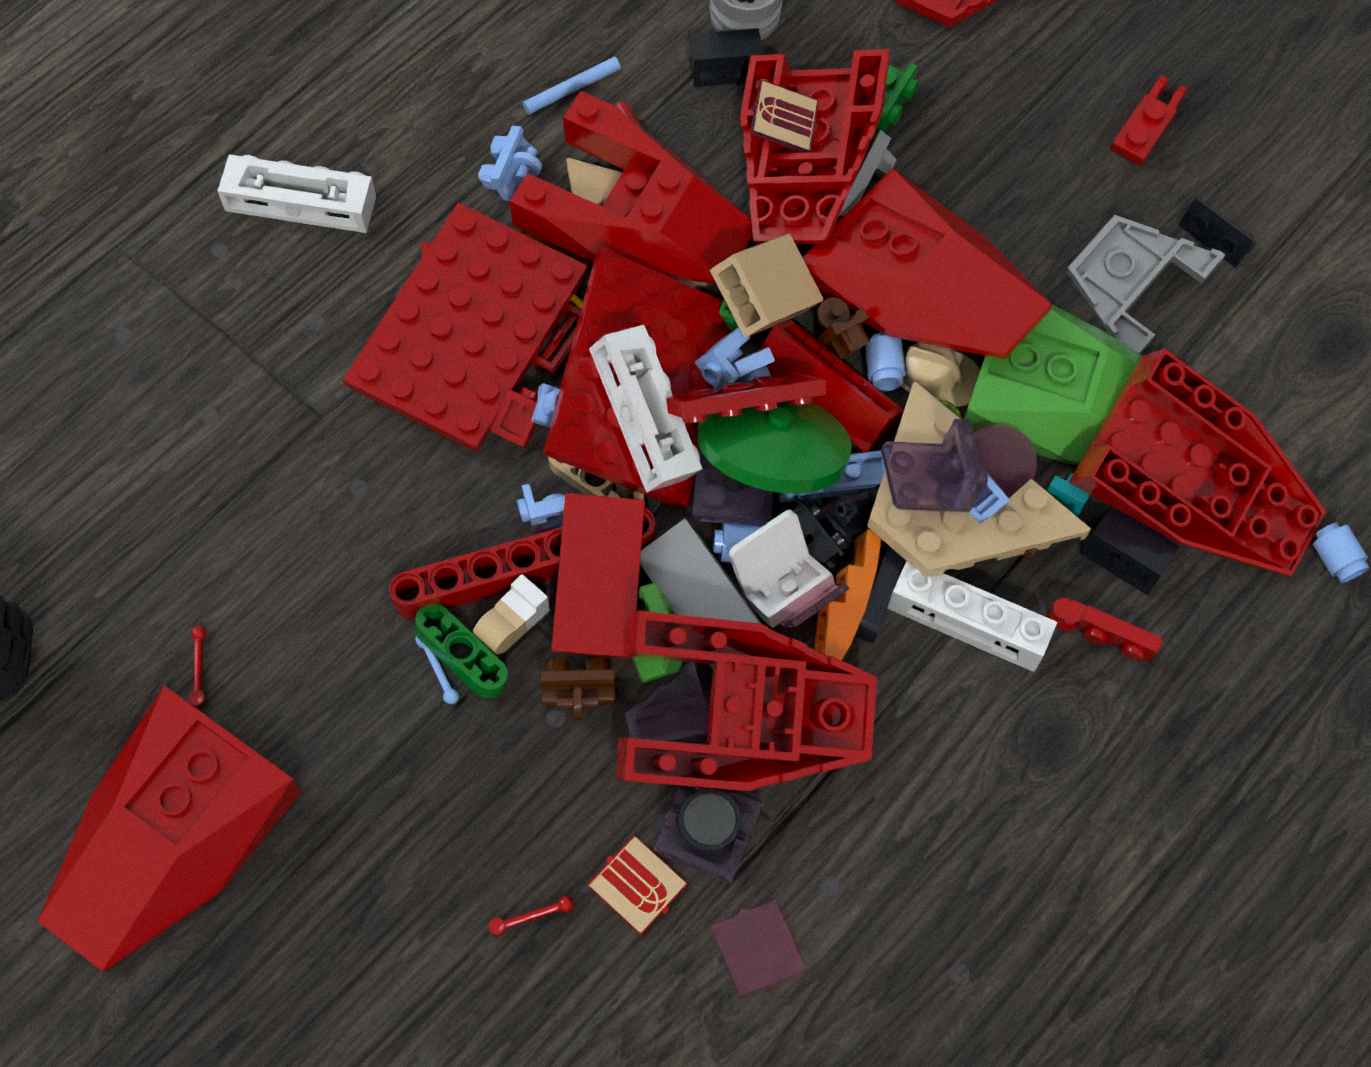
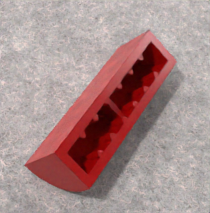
M792 320L774 325L759 349L770 348L775 361L766 366L773 378L780 377V372L790 370L824 378L826 381V394L812 397V402L831 413L844 426L851 442L863 452H870L875 448L903 415L904 410Z

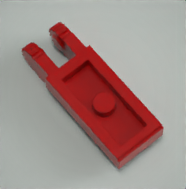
M1161 75L1149 95L1145 94L1119 132L1110 150L1142 166L1174 119L1177 112L1176 109L1182 102L1188 89L1180 86L1175 90L1168 105L1158 100V97L1164 92L1168 82V78Z
M1064 597L1055 600L1051 610L1048 612L1049 619L1057 622L1056 627H1059V630L1069 632L1077 629L1084 632L1083 636L1088 641L1098 645H1106V643L1121 649L1122 655L1137 662H1143L1144 660L1151 662L1158 653L1163 641L1161 640L1162 637L1091 606H1086L1075 600L1070 601L1069 598L1066 599Z

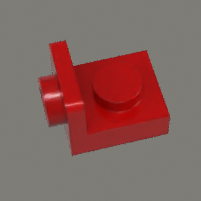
M524 386L521 392L508 389L490 431L522 447H527L537 427V424L531 422L537 404L538 392Z

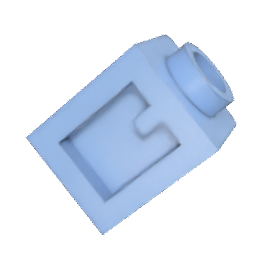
M739 327L723 337L694 362L701 370L704 379L718 391L722 390L723 385L733 383L740 377L731 363L743 354L739 347L750 337L744 338Z
M770 348L758 350L732 362L731 365L740 375L735 382L754 384L753 378L771 377L766 366L775 361Z
M530 484L522 485L523 499L517 500L522 523L530 521L533 534L562 527L565 495L552 494L545 497L542 501L535 503Z

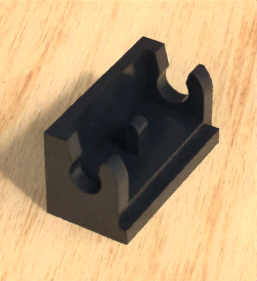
M759 28L689 34L690 64L694 87L746 83L750 56L764 55Z
M1111 506L1080 554L1148 596L1178 551L1179 546Z

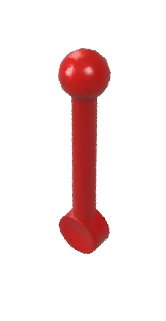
M199 625L191 630V637L195 640L193 691L188 696L190 704L197 708L202 707L206 702V696L201 691L202 648L207 631L203 626Z
M563 896L559 899L558 903L506 920L494 918L489 922L488 928L494 936H501L506 928L557 911L570 912L574 907V901L569 896Z

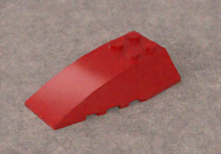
M889 49L854 51L852 67L842 69L792 71L785 54L750 56L740 119L744 133L743 147L747 161L746 175L747 184L750 189L749 203L755 245H760L789 233L795 244L828 243L882 116L891 55ZM762 81L817 100L815 116L814 112L780 99L775 101L778 107L811 119L814 117L813 122L781 109H774L776 116L812 128V134L809 129L778 118L772 119V123L776 126L809 138L811 135L809 150L754 130ZM766 97L764 99L765 106L774 105L776 98ZM762 101L759 105V111L763 108ZM774 107L766 108L771 114H773L772 111ZM765 109L762 112L763 119L771 123L773 116L768 114Z

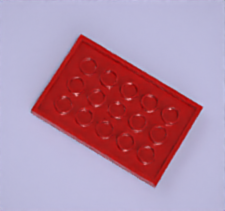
M457 203L343 378L344 385L477 453L490 433V428L508 389H517L587 275L588 266L463 204Z
M602 247L596 253L543 455L676 508L683 509L688 506L695 474L685 481L646 493L589 348L604 335L645 325L649 337L655 343L656 355L662 370L670 380V390L673 396L703 389H715L704 379L701 370L694 362L728 334L729 329L719 313L723 301ZM611 363L609 366L618 387L620 382ZM698 422L685 423L691 442L697 448L700 456L701 450L696 439ZM644 444L641 447L652 470L654 467Z

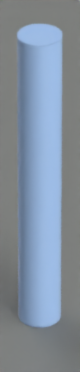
M614 56L523 101L525 111L530 115L620 70L621 66L618 59Z

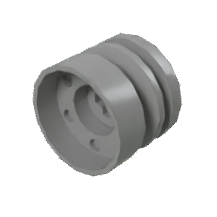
M710 0V22L717 32L759 28L760 37L763 40L769 37L778 26L782 0Z

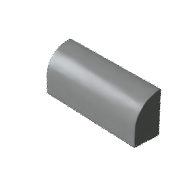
M683 519L641 550L640 565L651 581L656 583L660 594H665L668 597L675 615L761 623L698 532L686 519Z

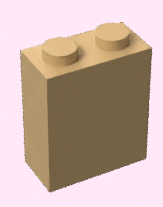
M790 233L735 253L710 269L744 338L799 316L824 301Z

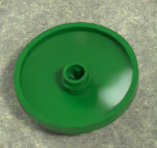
M789 401L778 402V408L767 411L754 410V407L742 408L741 415L721 417L718 413L706 414V420L697 424L696 439L698 446L712 465L727 476L743 484L771 492L807 493L824 489L834 484L843 476L851 455V440L844 426L831 413L813 402L802 405H791Z

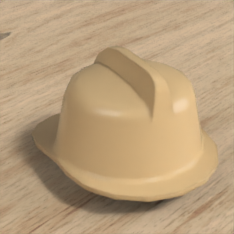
M919 342L903 350L906 376L903 378V385L901 387L910 393L912 384L916 381L944 406L955 408L969 404L980 373L979 367L972 359L950 348Z

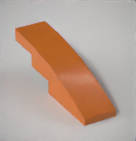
M867 529L855 539L853 565H847L837 573L834 601L830 600L818 609L814 650L827 656H833L841 661L849 649L864 615L877 571L881 538L872 530Z

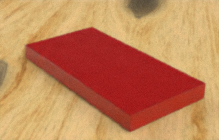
M565 493L551 653L632 659L633 656H626L629 615L636 612L645 500Z

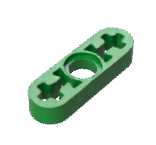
M439 604L421 607L416 614L414 632L417 638L476 695L482 698H494L500 695L505 688L508 677L505 664L445 607ZM428 619L432 623L439 620V629L435 626L426 628V620ZM442 634L446 637L443 643H441ZM455 643H464L470 647L472 654L467 658L459 659L450 653L449 648ZM480 658V663H479V668H478L475 664H476L477 660ZM482 672L487 676L492 673L496 674L495 683L490 679L486 682L481 681Z

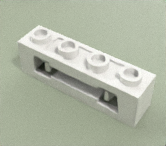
M229 155L218 188V194L223 207L228 212L367 233L376 200L372 177L360 172L346 173L329 170L322 166H300L289 161H268L251 155ZM256 200L261 202H267L268 206L247 203V201ZM327 212L349 215L350 219L328 216Z
M645 325L604 335L589 350L646 493L685 481L702 470L700 456L697 448L691 442L682 418L669 414L667 411L666 398L673 395L670 390V380L666 373L663 372L656 355V346L653 339L649 337ZM611 363L620 382L618 387L609 366ZM644 444L654 467L652 470L641 447Z
M907 561L892 592L887 608L1032 672L1036 670L1042 660L1057 624L1054 620L944 573L925 578L920 571ZM913 605L924 609V613L911 607ZM934 613V614H936V615H935V617L933 618V617L929 616V614ZM995 642H1001V646L996 645ZM1008 645L1012 648L1019 650V652H1013L1009 649H1006V647Z

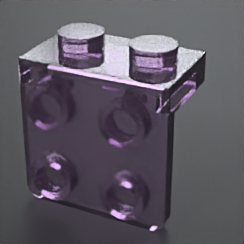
M954 419L942 444L884 443L881 454L892 501L896 508L900 510L970 512L980 493L986 489L988 475L986 469L982 467L978 453L979 441L973 435L969 419Z

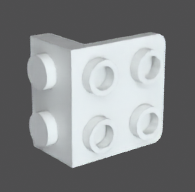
M786 510L738 542L729 551V557L744 599L751 609L771 628L835 585L832 574L809 554L798 516L792 510Z

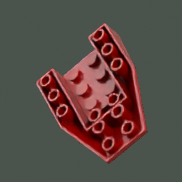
M893 168L835 224L827 244H815L802 257L824 300L839 298L844 301L849 308L850 316L864 308L869 317L864 323L894 338L1006 359L1052 309V304L983 234Z
M1165 348L1145 355L1140 359L1069 481L1070 484L1180 545L1287 577L1293 575L1327 513L1257 416Z
M164 686L92 794L38 922L102 972H106L220 894L302 791L293 778Z

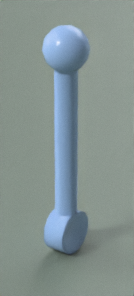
M416 636L417 645L420 648H424L444 690V701L447 704H455L459 699V693L451 688L436 655Z

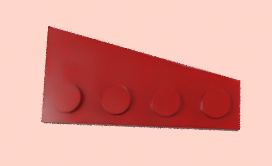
M790 370L780 372V377L762 376L753 378L754 384L735 382L723 385V393L718 394L717 389H703L667 397V411L669 414L681 417L684 423H696L705 421L706 414L718 413L721 417L741 415L742 408L754 407V410L767 411L778 408V402L789 401L791 405L812 403V397L826 394V381L824 378Z

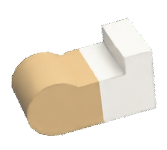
M521 574L511 584V590L495 604L493 609L481 617L473 629V634L496 655H500L550 611L548 597Z

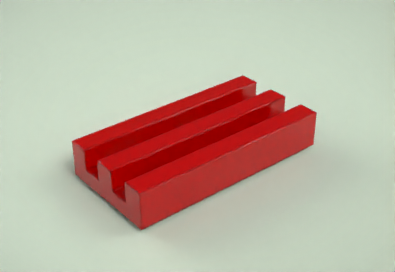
M570 303L553 330L566 312L570 316L561 329L558 330L542 356L537 355L532 363L537 370L541 372L543 370L547 371L548 376L552 378L557 376L568 360L576 328L553 361H549L578 321L581 309Z

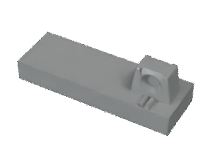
M881 130L876 132L871 139L836 224L860 201L872 176L874 175L882 179L894 167L897 161L886 149L891 138Z

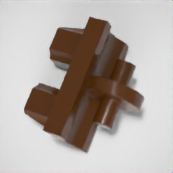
M839 298L826 299L819 305L816 313L817 321L826 330L816 340L825 347L829 345L831 351L842 361L860 351V348L870 342L861 326L869 318L864 308L858 310L850 317L848 306Z
M605 657L590 658L586 661V670L573 671L570 669V661L565 658L550 659L547 670L541 671L542 705H558V709H574V720H583V708H599V704H615L614 670H610Z

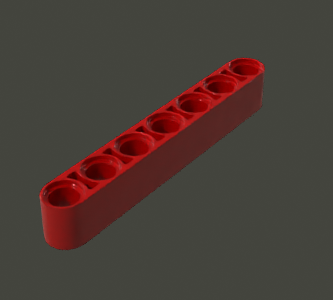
M644 508L643 527L647 531L642 534L641 550L655 541V518L646 508ZM562 527L402 572L396 575L389 585V594L393 605L400 616L407 619H415L421 607L439 604L446 609L509 592L511 584L521 574L533 584L558 578L560 557L553 554V552L561 547ZM527 557L534 560L528 567L521 568L515 565L521 558ZM490 568L496 571L490 578L483 579L477 576L483 569ZM447 579L457 581V584L451 589L443 590L439 588L441 582ZM408 590L419 592L416 598L411 601L400 599L401 595Z

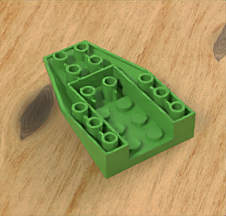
M1052 305L1049 313L1006 359L985 356L963 422L972 428L971 433L1069 465H1079L1143 356L1107 332Z

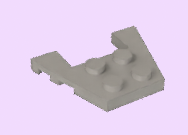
M1114 215L1071 263L1067 274L1107 332L1141 354L1153 341L1155 334L1126 313L1170 262L1203 284L1223 261L1225 254L1213 248L1209 251L1194 246V242L1184 238L1177 240L1159 234L1160 230Z

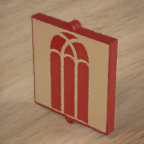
M633 835L614 857L611 855L607 857V864L587 884V887L642 936L661 914L666 915L669 912L668 906L686 888L688 883Z

